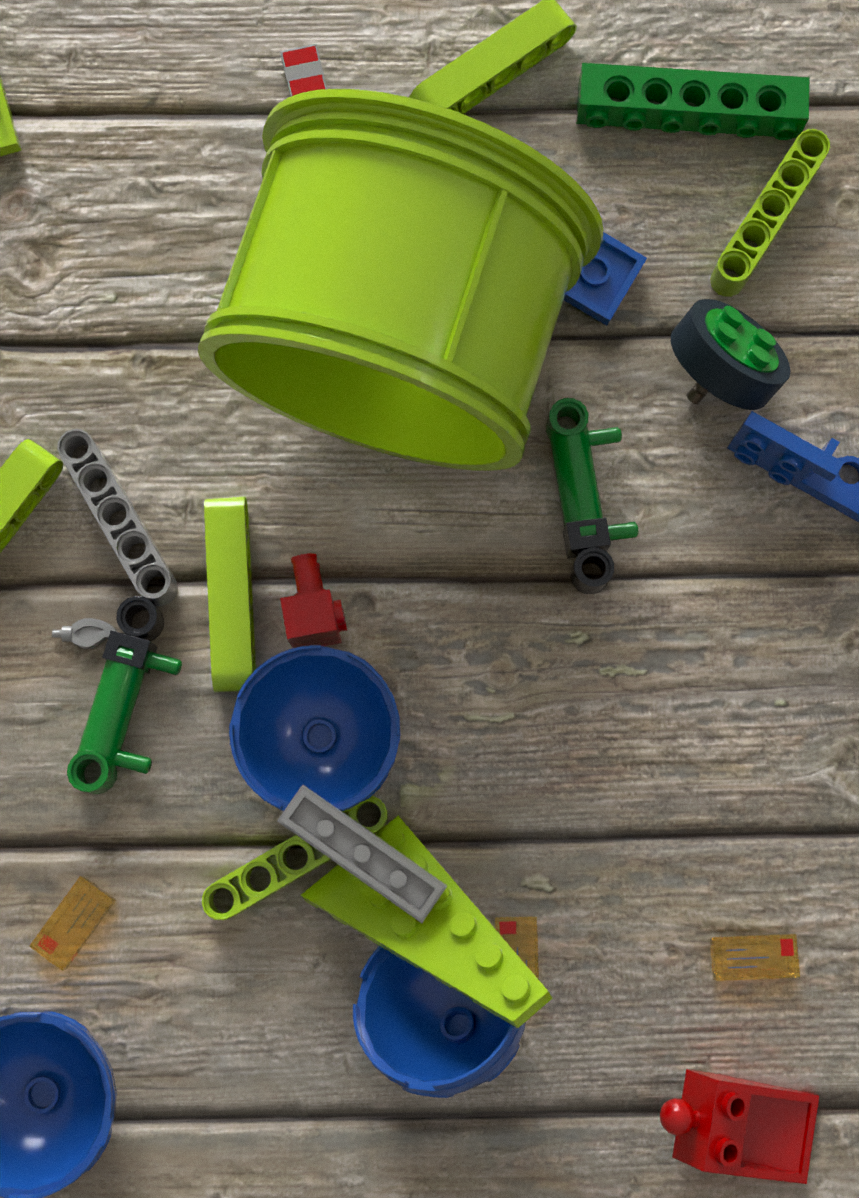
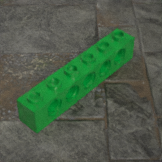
M582 63L578 82L576 124H585L591 128L616 126L632 131L646 128L661 129L667 133L692 131L703 135L723 133L736 134L742 138L769 136L778 140H790L797 138L803 132L809 120L810 77ZM612 97H617V98H620V99L623 100V101H621V102H616V101H613V100L610 99V98H612ZM648 100H656L660 104L650 103ZM686 102H692L696 104L697 107L689 106L688 104H686ZM724 104L731 105L735 109H729ZM762 107H767L772 112L766 111Z

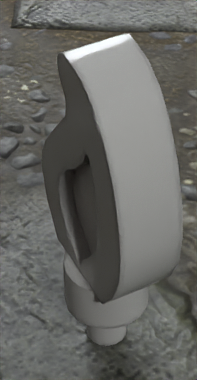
M84 618L76 621L72 626H62V630H52V638H61L62 642H72L80 648L92 649L108 639L110 631H116V629L105 621Z

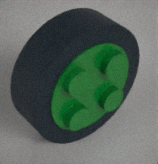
M712 299L697 301L671 333L670 341L675 356L686 372L696 381V385L686 395L693 404L698 405L706 394L710 392L715 397L735 407L746 410H758L769 402L790 377L791 371L788 359L775 338L751 317L726 303Z

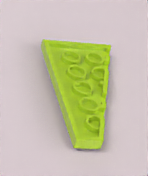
M399 816L394 818L375 835L447 885L423 923L416 920L340 865L335 866L301 894L307 903L322 909L337 921L352 927L365 935L367 939L417 969L424 970L447 987L456 989L471 998L477 1005L516 1028L523 1025L553 999L544 985Z

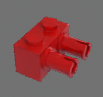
M307 553L292 557L291 563L293 564L297 593L294 596L280 598L288 642L292 648L310 645L329 646L342 643L340 632L347 631L344 609L341 599L334 601L330 589H323L317 555Z

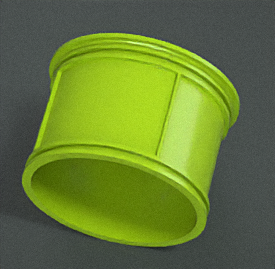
M361 89L314 90L303 92L281 101L270 111L263 128L262 139L266 151L261 171L263 180L217 311L209 316L204 328V334L200 339L198 345L200 359L214 375L249 399L295 422L346 442L395 457L454 469L494 471L508 469L517 465L523 457L525 444L531 431L527 413L565 293L577 283L582 267L594 259L603 240V223L597 207L583 188L546 156L511 135L459 112L405 96Z

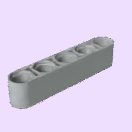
M81 429L66 431L58 441L57 449L59 455L135 589L142 597L149 599L155 606L169 604L177 594L178 586L176 580L101 449L87 432ZM82 445L88 446V450L83 457L78 459L72 458V454L77 447ZM107 478V484L101 491L91 492V485L96 479ZM119 510L126 511V518L121 524H109L113 513ZM138 543L146 545L145 552L140 558L129 559L128 554L132 546ZM158 576L165 578V585L160 592L148 593V584L153 578Z

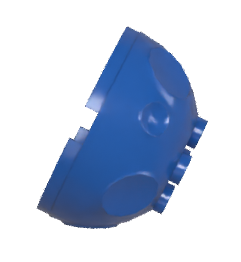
M321 645L301 646L271 657L261 664L245 681L237 695L229 724L230 746L235 764L247 785L267 803L284 811L304 784L339 810L345 811L369 799L381 788L388 777V773L395 762L400 741V716L394 696L384 679L364 659L350 652Z
M381 946L370 956L359 976L363 981L357 1005L353 1004V1022L358 1041L374 1067L389 1080L401 1086L404 1091L428 1097H453L455 1094L465 1092L484 1082H490L495 1079L510 1064L520 1047L519 1043L525 1030L526 1022L519 1028L514 1027L474 1003L471 998L452 987H447L437 981L434 976L420 968L417 969Z
M53 1011L18 1012L0 1017V1197L43 1198L60 1191L75 1182L82 1174L89 1171L95 1165L111 1138L117 1098L113 1069L103 1048L89 1033V1030L76 1020Z

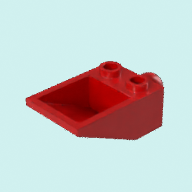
M686 1069L682 1098L670 1099L663 1104L660 1110V1122L668 1133L676 1135L672 1158L698 1170L708 1173L807 1184L819 1095L722 1074Z

